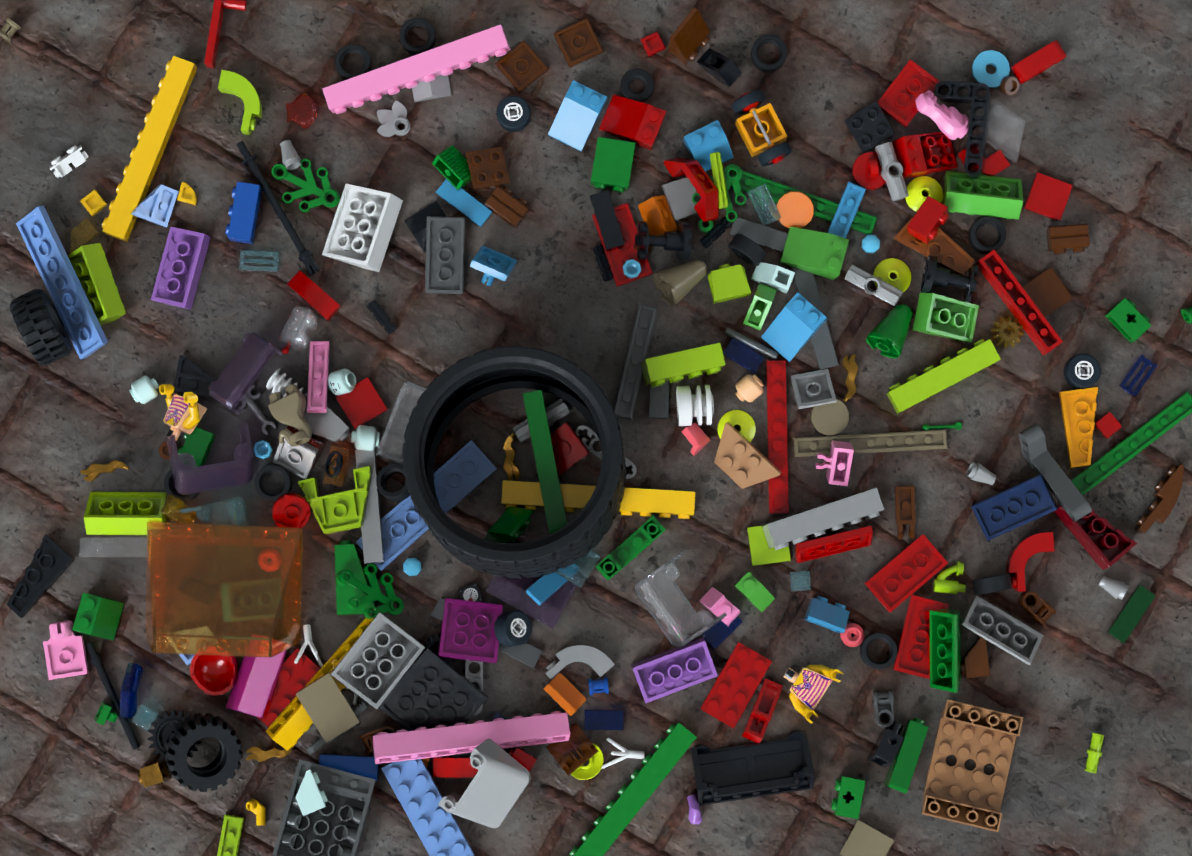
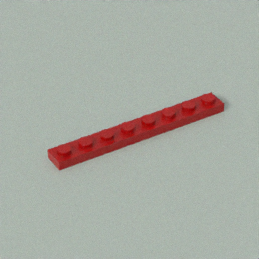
M786 360L766 361L768 460L782 472L779 476L768 479L769 514H788Z

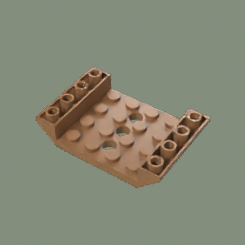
M947 699L939 719L923 791L922 814L999 832L1003 814L1000 812L1016 736H1020L1024 717ZM948 755H954L956 758V762L952 766L946 763ZM968 759H972L975 763L972 770L965 768V762ZM986 764H991L994 768L993 773L990 775L984 773L983 769Z

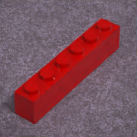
M992 250L975 264L978 265V269L1043 356L1063 342L995 250Z

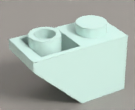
M760 262L756 266L751 280L787 293L795 272L778 265Z
M312 770L306 771L295 797L303 816L326 807L325 802L328 801L324 790L320 791L317 785L321 783L317 773H313Z

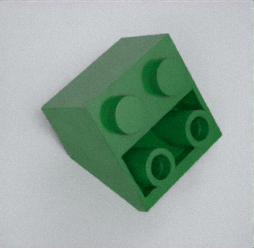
M509 506L483 539L500 543H515L516 539L524 533L526 527L532 521L529 518L533 511Z

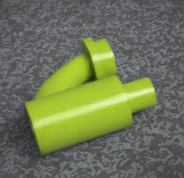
M957 561L956 565L940 572L937 578L934 579L933 592L949 594L965 592L966 585L959 584L958 581L946 580V577L955 572L957 576L959 574L963 575L964 563Z

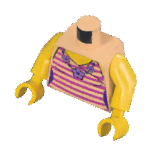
M161 384L159 392L161 395H167L165 399L168 407L163 421L171 426L166 436L177 441L181 432L189 435L192 434L207 408L197 403L198 396L193 392H184L183 397L177 394L172 396L174 386L171 384Z
M808 665L806 668L802 667L799 673L790 667L785 672L783 677L792 683L788 690L790 691L789 698L794 709L805 716L809 723H813L810 720L811 715H815L818 718V714L814 709L833 680L841 682L836 679V675L838 673L844 675L842 671L825 665Z

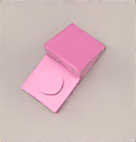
M713 587L700 600L706 608L727 626L741 613L721 592Z

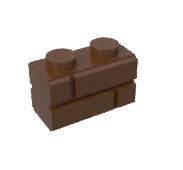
M497 186L485 202V207L516 229L529 212L528 203L520 197L518 200L512 196L513 192L505 186L503 188Z
M1088 224L1048 227L1046 229L1048 251H1054L1055 255L1065 254L1066 250H1073V253L1084 252L1090 246Z

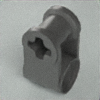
M873 690L872 702L875 723L880 727H888L894 721L893 690L888 692H876V690ZM882 713H886L889 717V721L886 724L881 723L879 720V716Z

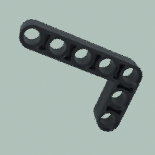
M941 81L935 86V93L940 101L971 104L964 168L970 178L977 179L981 177L984 170L992 98L991 91L983 83ZM942 88L949 89L946 95L939 94ZM967 89L968 93L965 96H959V91ZM986 90L987 95L980 98L977 96L979 91ZM978 109L985 110L982 116L975 115ZM980 127L983 129V132L980 135H974L973 131L975 128ZM980 146L981 150L979 153L973 154L971 153L972 148ZM972 165L979 166L978 171L975 173L969 172V168Z

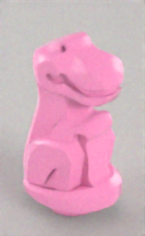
M930 90L921 93L915 100L917 110L930 117L949 139H961L969 129V117L966 114H961L955 107L951 106L948 108L944 104L939 105L936 102L937 97L933 96L934 94Z

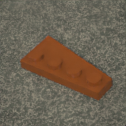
M909 221L893 238L927 258L929 255L936 256L938 264L961 276L976 262L940 228H938L939 232L936 238L926 244L908 234L907 226L910 223Z

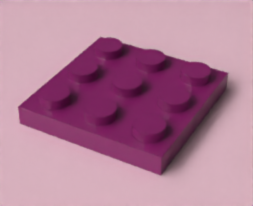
M445 598L438 656L497 663L499 641L495 636L494 624L497 617L502 614L503 605Z

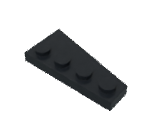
M46 534L42 539L43 542L40 548L36 550L35 557L30 566H27L23 579L18 583L7 603V606L21 618L29 612L74 561L66 551Z

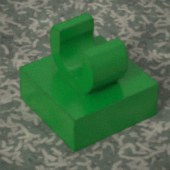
M102 701L94 719L97 723L104 725L106 720L115 723L118 715L111 712L112 707L110 704Z

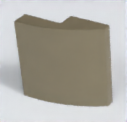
M858 820L840 855L887 856L895 840Z

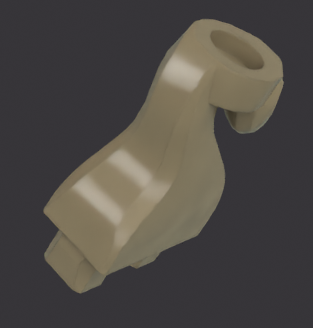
M291 384L285 388L288 396L283 398L280 392L269 395L271 404L268 407L272 416L277 421L298 429V432L294 434L289 429H283L279 433V443L283 444L285 438L288 444L293 447L307 443L312 437V430L304 417L306 409L305 395L300 392L296 385Z

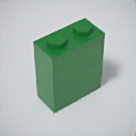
M598 137L591 185L600 190H605V187L613 188L614 192L623 193L624 190L628 191L636 143Z

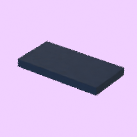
M1042 474L971 506L987 541L1058 510Z

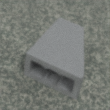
M306 406L304 417L309 423L313 435L336 443L340 440L344 442L349 437L351 429L328 407L327 413H307Z

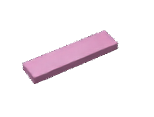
M310 341L307 413H327L329 341Z

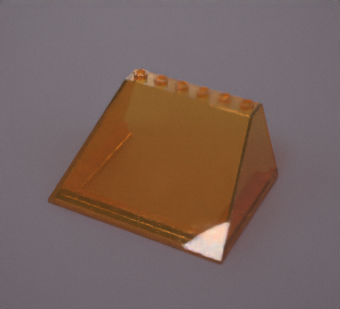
M147 522L146 639L152 653L274 657L300 643L303 528Z

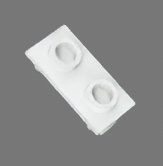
M76 145L72 146L66 151L68 154L64 157L58 156L51 161L52 165L49 168L50 170L55 169L53 173L57 178H62L72 171V168L69 166L71 162L76 168L87 161L86 159L89 156L85 151L81 153V145L78 147Z

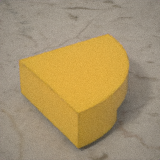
M182 182L177 200L196 206L197 197L194 190L187 183Z

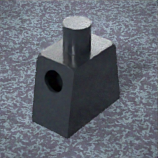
M893 721L889 729H884L880 733L867 759L883 768L891 765L904 739L903 736L899 735L903 725Z

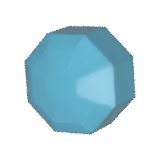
M867 235L862 239L861 248L865 253L873 254L880 248V240L876 235Z
M634 259L627 260L623 265L624 275L630 279L637 278L641 273L640 263Z
M261 440L255 443L253 451L256 457L264 460L271 456L273 448L269 442Z
M408 558L403 563V571L409 576H417L422 570L421 562L416 558Z

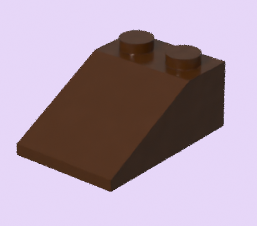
M695 7L670 36L668 51L685 65L689 60L693 62L699 54L697 52L701 46L704 48L710 41V30Z

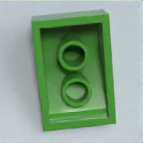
M790 227L780 263L834 280L840 275L849 239L830 233Z
M920 293L913 331L972 343L979 305L934 293Z

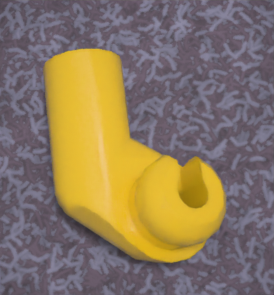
M255 799L247 801L246 809L256 815V825H266L265 806Z

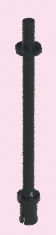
M243 141L237 143L236 145L244 157L241 163L249 165L299 251L298 259L300 262H303L310 276L316 274L315 271L319 272L321 269L312 257V251L304 247L255 163L257 155H251Z

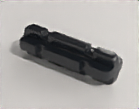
M724 217L720 224L718 223L707 234L708 236H704L701 239V244L708 248L712 241L717 240L725 232V229L732 225V222L727 221L726 217Z
M596 245L593 247V251L597 256L596 260L599 269L603 273V280L610 281L613 279V274L609 270L610 265L606 254L603 253V245Z
M377 301L370 302L367 305L368 310L374 313L373 316L382 327H385L384 330L387 334H392L397 329L395 324L391 323L388 315L382 308H379L380 305Z

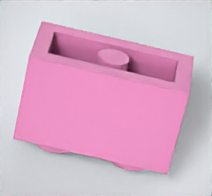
M832 440L829 456L817 453V458L824 459L826 462L816 463L815 467L816 469L827 468L826 478L828 484L848 486L854 452L852 444L850 442Z

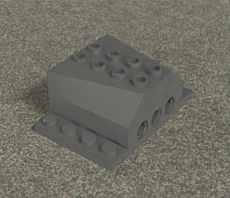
M299 759L272 856H357L376 780ZM312 770L313 773H317L321 782L317 785L320 791L324 790L328 801L325 802L326 807L303 816L295 797L306 771Z

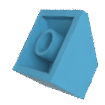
M718 120L683 138V143L692 160H698L705 172L712 169L710 162L711 153L720 152L722 163L734 158L727 137Z
M821 596L811 598L804 620L838 633H844L850 611L845 610L846 606L835 603V605L827 603L828 599Z

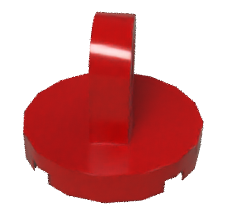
M876 152L861 154L856 159L852 167V175L854 181L866 190H875L881 188L886 183L881 176L882 168Z

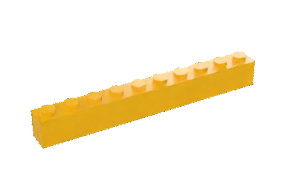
M173 56L172 60L167 62L166 75L159 82L158 87L160 90L152 99L151 105L153 107L151 112L146 114L144 120L146 123L145 127L138 134L137 140L139 141L137 146L131 151L130 158L132 159L130 164L125 166L123 172L124 179L122 182H119L116 189L117 196L115 200L111 201L109 206L108 218L105 217L102 223V231L105 234L128 242L137 219L136 216L131 215L132 211L147 195L197 71L195 63Z
M503 480L501 504L505 505V508L509 506L516 508L517 506H525L524 509L536 510V507H544L540 483ZM560 484L565 512H574L575 509L583 510L596 486ZM625 488L619 512L625 516H632V512L640 513V516L651 517V513L659 514L661 518H670L671 515H678L679 519H690V516H694L695 492Z

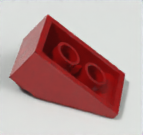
M613 94L599 130L628 142H634L636 145L652 151L665 119L666 111L650 104Z

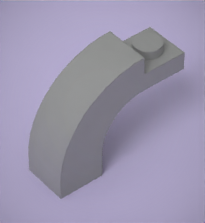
M576 645L567 647L555 654L560 661L557 663L554 660L547 666L548 672H546V675L551 679L568 664L583 662L591 666L601 677L615 664L606 654L594 647Z

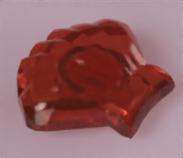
M306 93L300 94L292 103L285 104L287 122L294 121L301 127L308 129L316 120L317 106L315 101Z

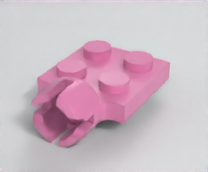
M70 620L50 624V639L43 641L49 680L89 673L83 635H76L72 630L73 623Z

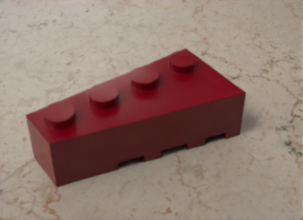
M1060 504L1057 506L1058 510L1054 511L1102 570L1111 567L1137 544L1134 540L1125 536L1121 530L1109 524L1105 518L1097 515L1093 509L1091 513L1076 522L1070 518Z

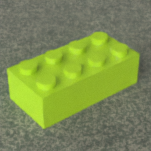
M720 343L648 358L641 363L645 384L651 385L652 388L662 386L668 380L671 384L680 382L687 376L688 379L700 377L705 372L707 375L716 374L725 366Z

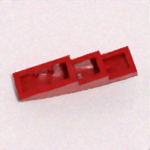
M433 757V777L474 778L479 771L471 766L470 757Z

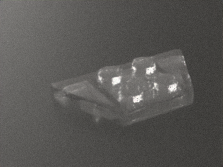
M995 98L991 100L987 142L997 150H1001L1006 157L1015 163L1019 156L1025 121ZM978 109L975 115L982 116L985 110ZM969 110V111H967V112H965V113H962V114H966V115L969 117V120H970V111H971V110ZM977 127L974 129V132L980 135L983 129Z

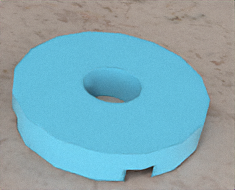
M984 51L973 61L972 76L976 83L986 84L989 88H997L1000 86L1002 79L1009 76V62L998 51ZM987 65L995 67L996 71L994 74L987 73Z

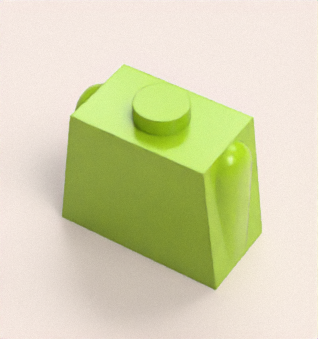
M730 264L721 265L718 270H713L707 275L713 304L751 295L745 268L741 264L730 266Z

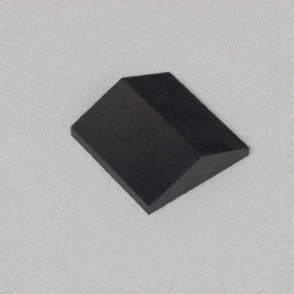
M437 201L404 221L424 253H426L427 216L447 217Z

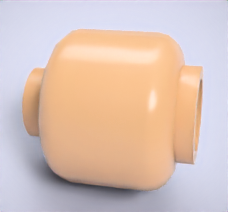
M747 374L736 383L737 392L735 394L742 402L744 400L753 402L763 393L762 387L764 384L755 374Z

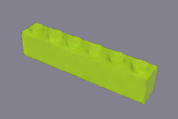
M981 339L973 344L974 348L968 350L966 347L958 351L957 357L951 359L949 356L941 360V365L936 368L931 365L923 370L924 374L920 376L914 374L906 379L907 383L903 385L897 383L889 388L891 391L887 393V396L896 413L898 414L1001 360L991 340L984 341V339Z

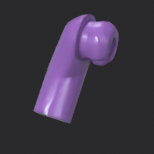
M690 795L687 797L689 804L688 819L692 824L698 825L702 822V816L697 795Z

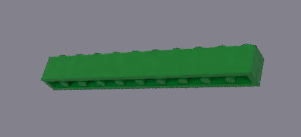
M679 722L676 725L672 723L666 731L668 733L664 740L660 738L655 744V752L652 755L648 754L642 761L643 767L640 770L636 769L629 777L632 781L628 786L624 784L618 791L620 796L616 801L612 799L605 808L608 810L605 815L597 817L593 823L595 825L591 832L587 830L581 838L582 844L579 847L575 845L568 855L603 856L697 737Z

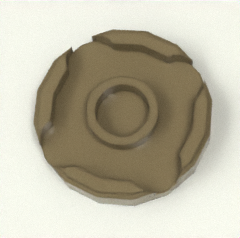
M836 399V403L813 407L811 422L820 434L834 436L846 428L849 422V412L845 404Z

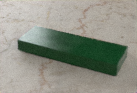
M1138 585L1107 633L1121 643H1125L1156 595L1143 586Z

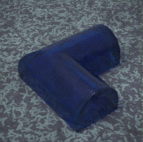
M135 663L128 664L121 687L120 716L122 718H131L137 713L138 690L144 671L140 665Z

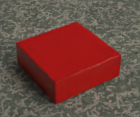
M658 31L640 39L648 57L666 49Z
M1108 412L1095 423L1097 429L1106 439L1122 427L1111 412Z

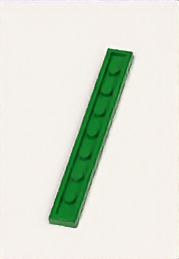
M741 170L742 177L739 183L743 192L774 203H778L779 199L787 192H803L812 200L814 205L813 216L832 222L839 205L838 203ZM732 171L731 177H735L736 172ZM857 210L850 229L871 235L877 217Z
M542 390L523 393V399L550 535L566 526L567 520Z
M1188 391L1074 477L1071 482L1079 492L1085 495L1192 413V396Z

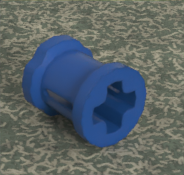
M607 677L596 680L588 678L590 695L602 692L609 694Z

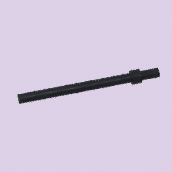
M91 641L85 644L91 657V664L95 666L133 750L140 747L139 742L102 664L104 661L101 655H98Z

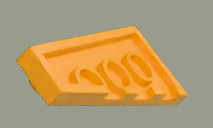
M1098 387L1059 392L1070 468L1091 465Z

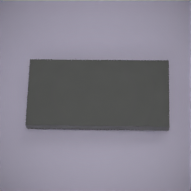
M427 216L425 293L463 294L465 218Z

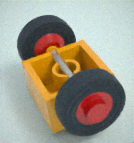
M762 90L744 93L732 104L736 114L749 111L748 114L736 119L735 125L751 157L762 153L758 157L762 166L775 165L783 161L792 152L789 143L785 142L788 136L771 103L756 109L766 99Z

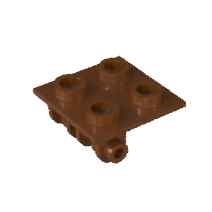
M502 147L465 152L473 189L491 186L497 188V186L502 187L504 184H510Z
M577 723L569 728V741L550 743L546 747L568 776L599 752Z

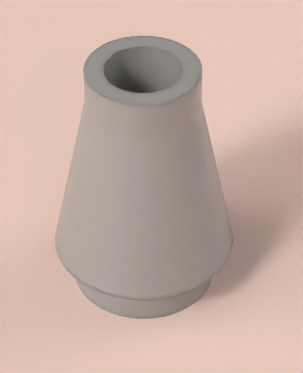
M291 141L281 142L283 165L287 170L298 168L301 165V158Z
M972 462L966 473L970 480L990 485L994 484L997 475L978 462Z
M1106 576L1102 577L1098 585L1115 599L1119 598L1121 600L1129 588L1125 584L1126 582Z

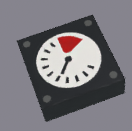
M477 583L458 590L462 600L483 601Z

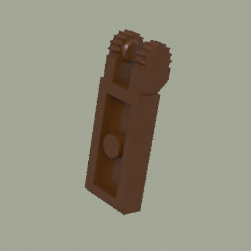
M914 485L894 486L898 540L903 539V524H909V538L915 539Z

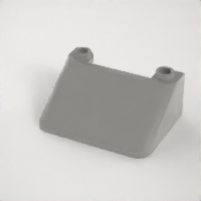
M487 739L474 748L470 755L471 766L479 771L462 797L454 791L450 795L443 797L438 805L451 814L490 828H498L529 784L531 776L525 767L491 739Z

